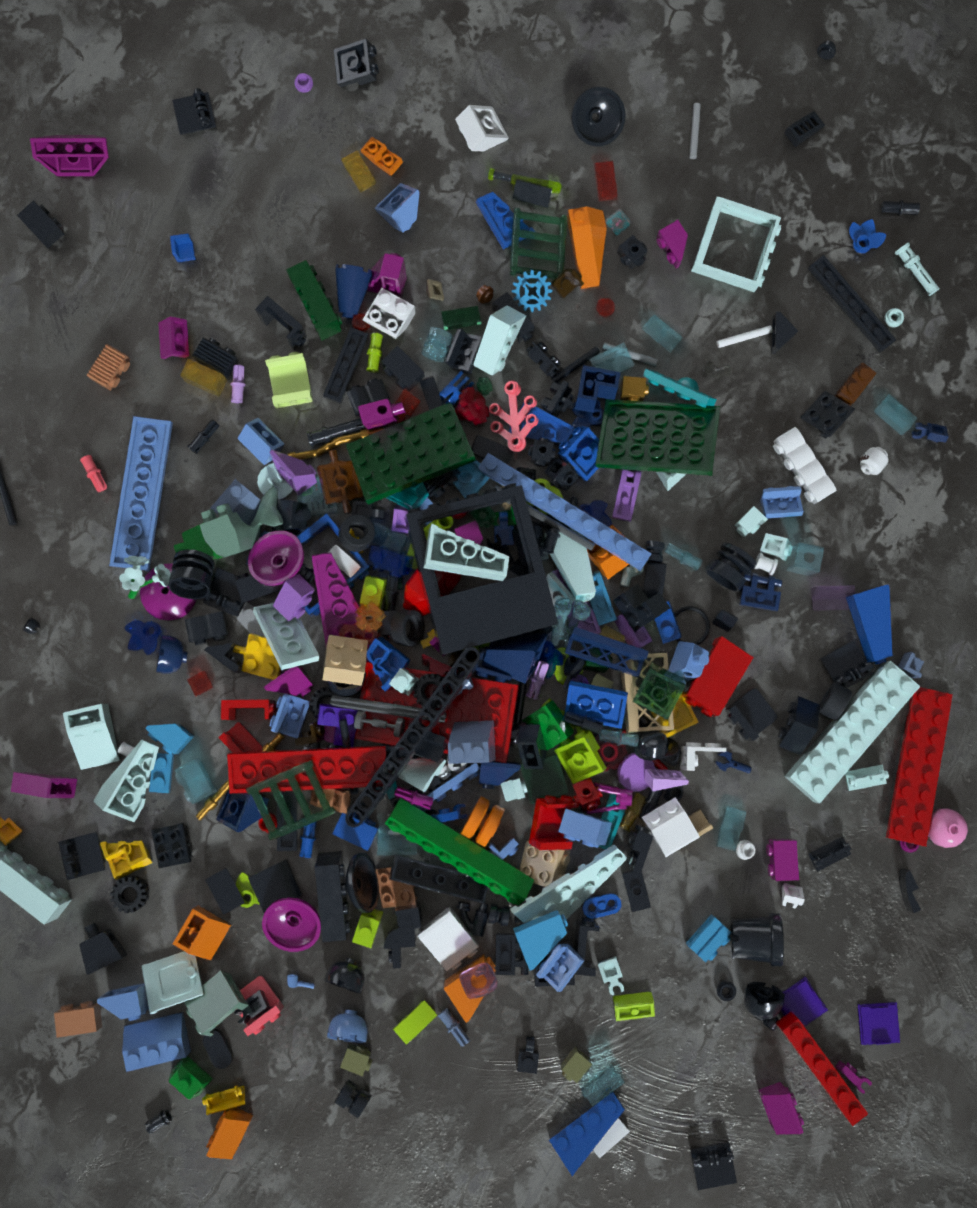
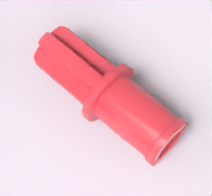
M91 455L82 457L80 461L87 472V478L91 479L97 492L105 491L107 485L101 475V469L97 468Z

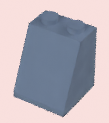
M494 720L454 722L448 741L449 764L483 763L496 760Z

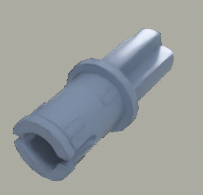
M449 1008L443 1010L438 1017L448 1029L447 1032H451L462 1047L468 1044L470 1039L460 1027L461 1022L456 1020Z

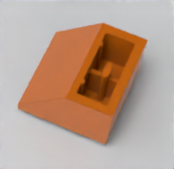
M613 525L609 526V528L624 536L616 527H614ZM594 543L595 546L592 551L587 549L589 558L607 579H610L629 565L596 543Z
M197 905L190 912L173 945L188 954L212 960L231 924Z
M237 1107L228 1111L224 1110L216 1124L213 1135L207 1143L206 1147L209 1150L206 1156L209 1158L233 1159L253 1115Z

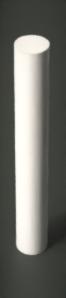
M770 325L718 340L716 342L717 347L721 348L772 333V327Z

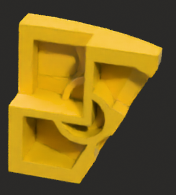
M143 841L100 843L105 859L108 861L112 875L116 880L153 863Z

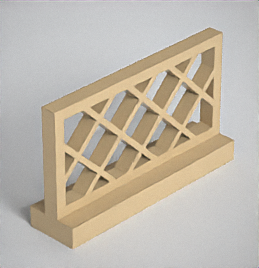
M667 653L648 654L647 658L652 659L644 661L646 665L640 672V676L648 683L642 691L635 683L638 677L621 672L622 691L628 692L624 714L626 733L674 730L670 678L667 675L669 669ZM655 658H663V667L660 670L651 664ZM630 659L625 662L629 669L636 671L634 660ZM648 666L657 673L651 681L642 674ZM658 675L665 680V685L662 689H659L653 683ZM649 685L658 691V694L653 699L644 693ZM660 694L667 700V704L663 709L654 702ZM641 695L650 702L644 710L637 705V699ZM651 704L660 711L654 719L645 712ZM662 713L668 718L669 726H661L656 721ZM643 714L652 721L647 727H639V718Z

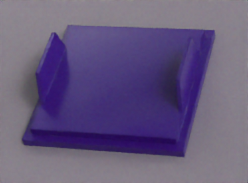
M806 977L783 992L785 999L782 1013L785 1016L792 1011L804 1027L828 1011Z
M897 1002L857 1004L861 1045L900 1043Z

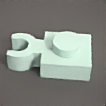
M616 956L597 962L603 982H610L608 986L610 994L614 995V986H619L621 992H624L622 983L618 981V978L623 976Z

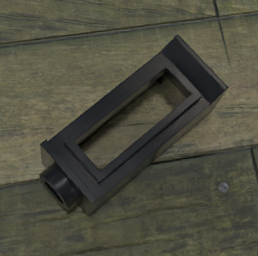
M508 292L492 302V310L496 312L505 306H509L524 314ZM527 316L516 339L519 338V343L523 340L525 342L534 335L535 326Z

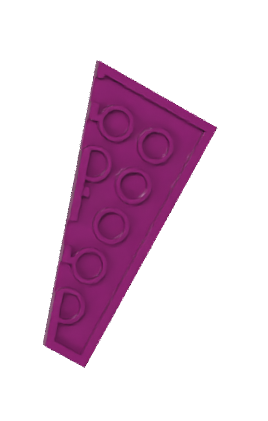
M332 553L312 555L326 646L329 635L368 640V650L375 636Z

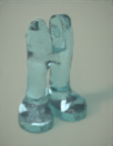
M564 597L556 600L554 605L555 612L558 614V624L554 625L551 634V644L557 646L559 640H564V647L566 648L570 632L574 627H578L580 620L584 621L590 616L591 609L583 601L576 600L569 624L565 626L566 619L572 609V600Z

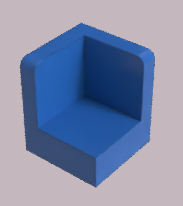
M189 234L170 236L172 254L177 262L196 260L194 241Z

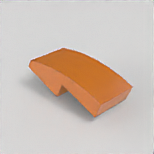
M371 137L360 150L370 161L390 176L403 163L399 156L389 151L385 144L374 137Z

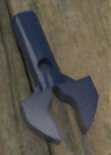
M728 751L717 754L725 757L728 763L722 764L714 761L716 766L723 771L732 767L749 774L752 770L751 766L733 760L731 757L732 753Z

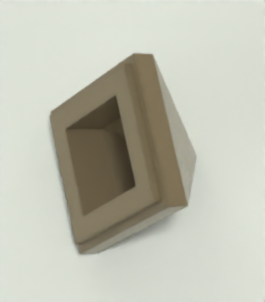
M428 279L426 287L427 296L443 301L442 283Z

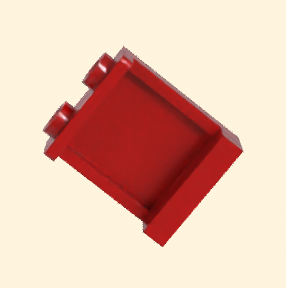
M269 699L221 700V720H236V708H264L265 719L271 720L273 715L276 716L278 708H276L275 700Z
M546 795L545 798H537L529 844L538 850L572 849L573 841L564 838V834L558 831L565 809L578 808L579 803L566 795H562L561 798Z

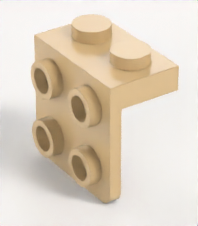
M527 841L519 871L533 878L534 884L546 887L565 875L566 868L570 862V850H538Z

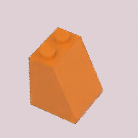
M484 954L444 981V990L466 1023L471 1019L495 979L496 966L490 957L486 958Z

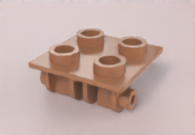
M391 867L376 869L382 908L417 904V897L414 891L415 886L389 880Z

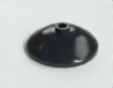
M593 87L584 91L575 101L571 113L572 127L577 137L582 142L597 147L613 142L622 132L626 118L625 107L621 98L613 90L606 87ZM594 113L597 114L596 120H593L592 115Z
M363 852L355 854L350 860L345 882L347 893L352 903L362 913L374 911L379 899V884L375 865L369 855Z

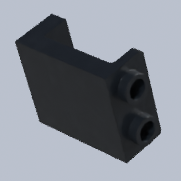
M269 296L256 307L255 311L263 324L268 326L275 318L290 332L286 338L293 350L304 345L307 336L302 325Z
M582 917V920L577 919L574 950L584 960L587 932L600 930L597 922L588 917ZM585 960L575 975L595 977L596 967L593 961Z

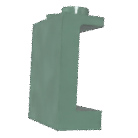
M221 970L202 986L204 995L184 1002L187 1007V1014L194 1019L196 1023L195 1028L201 1035L211 1037L214 1035L213 1029L236 1009L244 1010L248 1006L231 974Z

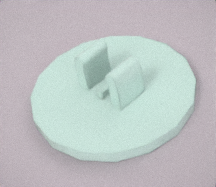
M274 463L265 466L258 475L257 484L263 495L273 486L278 488V499L286 498L293 491L291 486L277 472Z

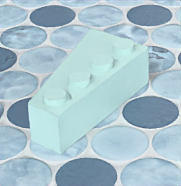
M431 524L423 568L503 581L507 577L509 556L488 547L480 546L472 540H466L455 535L453 532L445 531Z

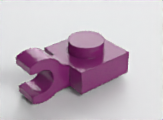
M839 1061L835 1065L861 1093H865L861 1088L863 1082H867L870 1086L872 1085V1082L867 1077L855 1075L857 1070L849 1063L845 1065Z

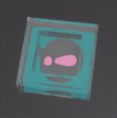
M621 209L617 210L605 221L616 236L632 224Z

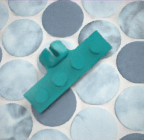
M645 369L643 376L649 379V383L659 386V384L663 385L664 390L671 393L675 392L680 399L696 400L695 404L704 408L707 405L714 406L716 403V398L699 391L698 383L694 379L683 377L677 381L654 370Z

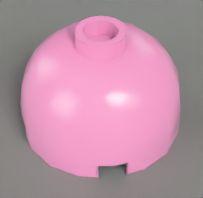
M947 808L935 810L931 817L928 837H930L935 845L944 848L960 845L966 839L968 833L964 817L957 811Z

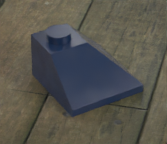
M483 762L480 766L479 784H483V788L494 789V786H499L516 773L521 765L515 762Z
M228 790L216 820L240 833L263 817L269 799L256 792L229 793Z

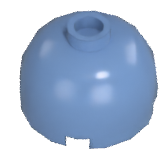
M345 1010L344 1014L336 1015L330 1022L327 1038L337 1040L339 1037L344 1042L366 1043L368 1034L366 1021L357 1015V1011Z

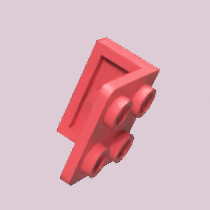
M258 976L240 990L245 1000L259 990L264 991L271 1009L256 1020L250 1017L246 1027L243 1029L247 1036L252 1033L257 1035L265 1028V1023L269 1020L271 1023L277 1020L284 1008V1005L263 976Z

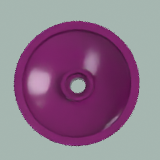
M273 531L262 536L253 545L249 553L248 567L251 575L258 582L268 586L280 585L285 583L286 580L293 578L300 570L304 560L302 543L294 534L287 531Z
M163 564L171 573L172 564ZM154 568L144 577L145 581L156 575ZM152 582L140 588L141 602L146 611L155 618L165 621L177 620L186 616L193 609L197 599L179 597L170 590L167 594H164L163 589L166 587H163L160 582Z
M282 898L273 902L266 909L262 919V928L266 938L277 948L289 952H299L310 948L318 940L321 933L320 916L315 908L306 901L298 898Z

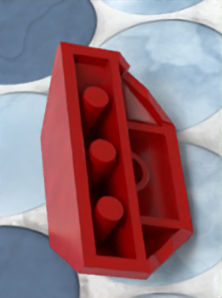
M417 568L405 584L403 608L406 610H416L424 616L429 614ZM434 570L441 597L449 595L461 579V574Z

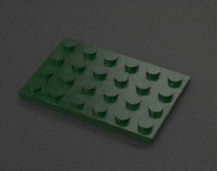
M606 399L596 468L712 476L720 406L707 405L704 408L695 404Z
M446 403L346 444L368 505L476 461L452 403Z

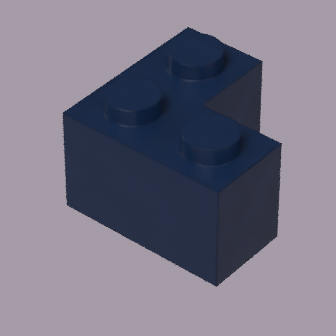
M583 365L575 410L593 413L597 397L615 400L621 372Z

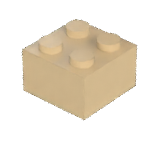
M329 635L322 680L362 686L368 640Z

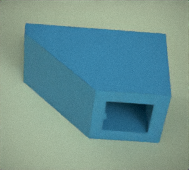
M181 724L148 725L145 728L149 732L148 736L156 742L159 740L163 744L162 748L169 754H179L194 737Z

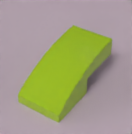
M423 1000L393 1030L405 1044H408L437 1014Z

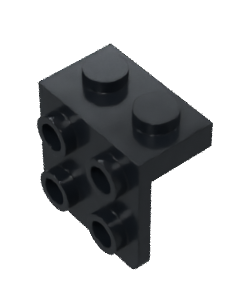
M751 689L725 710L728 714V720L733 725L736 724L739 728V734L744 740L755 741L759 737L758 734L778 718L777 714L757 689Z

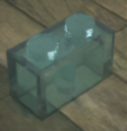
M196 758L175 769V778L179 785H183L185 789L184 796L192 805L217 792L200 758Z

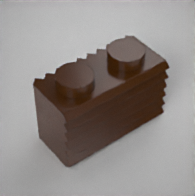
M860 363L834 396L851 406L877 373L865 363Z

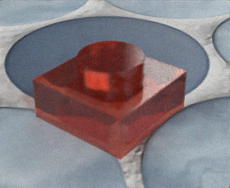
M202 671L187 679L195 697L214 688L206 671Z

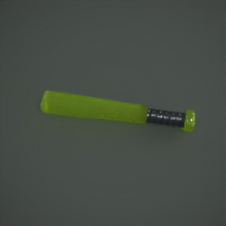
M490 168L488 175L489 180L498 179L515 184L516 179H521L552 187V193L559 194L562 187L559 182L496 172L493 168Z

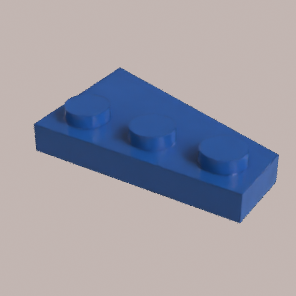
M494 192L476 200L478 208L502 249L535 235L536 231L532 227L529 228L519 215L516 216L509 209V206Z
M535 406L527 415H536L539 422L525 438L537 440L539 438H546L550 442L561 444L566 440L568 441L575 427ZM526 417L519 425L520 431L526 425ZM534 417L530 419V423L534 422Z

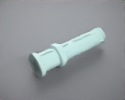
M908 242L898 249L895 255H899L905 263L904 267L910 268L929 296H931L940 288L919 262V255H915Z

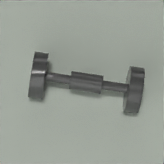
M363 710L357 711L354 727L360 730L363 728L364 723H370L372 726L384 729L386 727L394 728V737L398 738L402 737L405 727L404 718H398L394 725L380 719H366V711Z

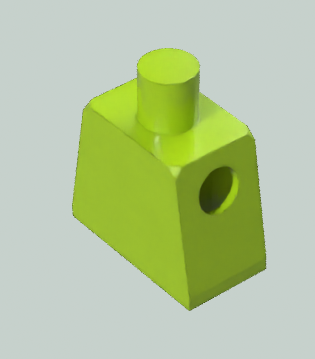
M372 575L365 577L360 599L361 610L381 612L384 591L386 590V578Z
M374 909L371 913L361 914L352 940L353 943L372 948L383 911Z

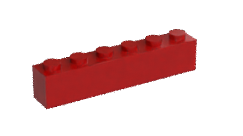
M790 1011L777 1021L776 1025L847 1121L854 1126L867 1116V1111L793 1012Z

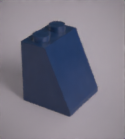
M522 633L492 641L489 647L486 646L483 651V666L511 676V678L525 684L540 660L548 634Z

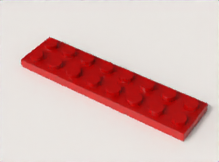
M919 687L910 698L886 838L924 847L927 846L953 694Z
M386 746L228 753L229 793L366 787L387 758ZM377 780L376 787H382L383 783Z

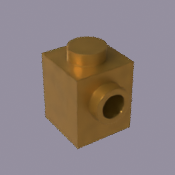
M623 376L620 399L643 401L644 397L648 396L649 384H646V378Z

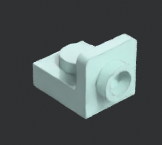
M766 533L760 552L780 557L786 561L787 556L791 555L792 545L788 538Z

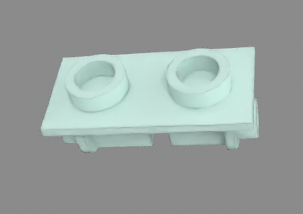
M883 764L847 771L845 774L849 791L887 784L886 779L889 778L888 772L884 771Z

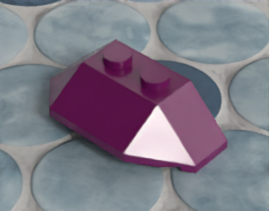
M51 135L30 138L33 159L37 162L39 161L56 176H95L109 158L106 137L96 135Z

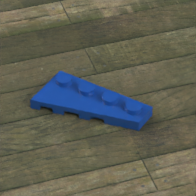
M614 1092L549 1140L571 1176L576 1173L625 1110Z

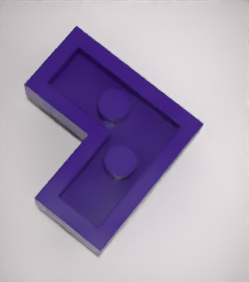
M320 704L317 725L335 726L333 744L343 746L339 720L347 719L351 747H353L356 732L354 722L358 710Z

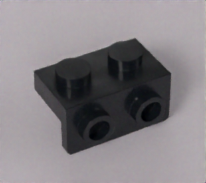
M458 328L453 337L450 350L446 354L445 363L452 370H462L465 373L472 374L473 364L483 337L468 334L463 329Z

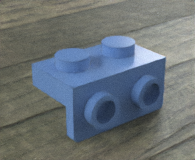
M788 486L763 489L760 499L763 515L766 518L802 516L804 511L800 499L801 487Z
M557 944L551 950L550 957L539 966V972L536 974L538 978H544L557 992H561L585 961L569 944Z

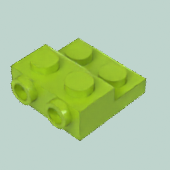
M584 730L574 735L572 740L568 737L559 743L560 746L554 750L573 784L606 769L597 752L600 747L591 731L587 733Z

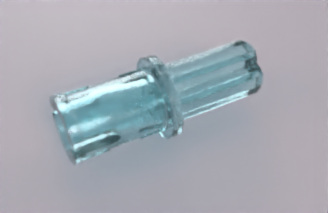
M668 544L665 552L678 559L680 564L684 563L696 571L702 564L703 560L688 553V550L683 551L672 544Z
M601 730L599 740L616 743L617 746L623 744L637 747L639 736L637 734L622 733L621 730L618 732Z

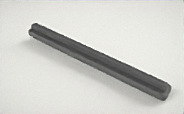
M338 695L331 697L332 706L416 718L422 709ZM446 712L443 714V716L440 718L438 722H445ZM426 715L422 718L423 720L430 721L429 717Z

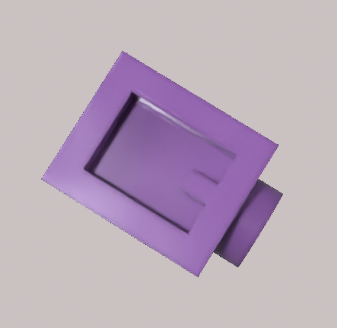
M396 504L394 508L392 531L408 533L404 518L409 511L399 504Z

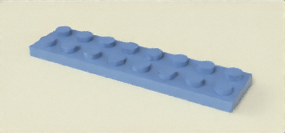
M133 416L109 564L111 567L133 568V565L124 562V558L142 556L149 559L150 563L141 565L140 570L148 572L150 570L173 426L171 421Z

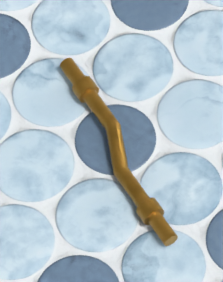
M383 427L372 430L363 429L358 433L339 436L318 449L287 454L299 460L321 456L340 444L364 438L383 430Z
M278 733L270 743L267 742L264 745L262 751H276L277 745L285 736L282 733ZM229 779L212 797H209L204 802L205 805L195 815L197 819L202 820L210 810L216 808L218 801L229 790Z

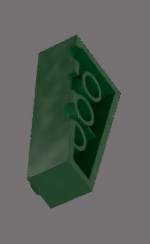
M307 260L286 269L321 341L341 332L340 325L342 321L338 313H334L331 299L329 297L326 298L324 294L326 290L322 282L317 281L315 277L317 272L314 266H309Z

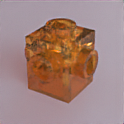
M371 600L366 606L362 604L355 611V619L357 620L355 624L362 631L366 629L370 633L372 630L376 631L383 624L381 621L386 617V614Z

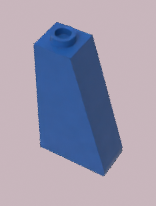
M888 584L846 597L866 661L874 662L875 665L886 662V658L892 656L890 588Z

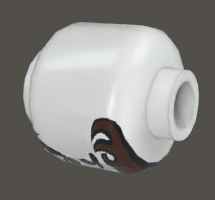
M870 447L859 459L861 470L867 475H878L888 464V454L881 447Z

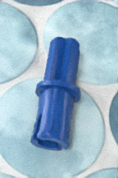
M314 818L305 819L303 835L300 837L302 839L300 857H312L313 843L316 841L314 836L317 820Z

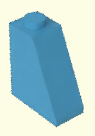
M558 910L513 928L529 970H533L567 934L565 927L568 926L564 914L560 915Z

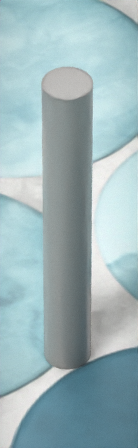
M700 103L693 104L690 159L697 158Z
M604 342L602 348L603 350L655 367L658 359Z

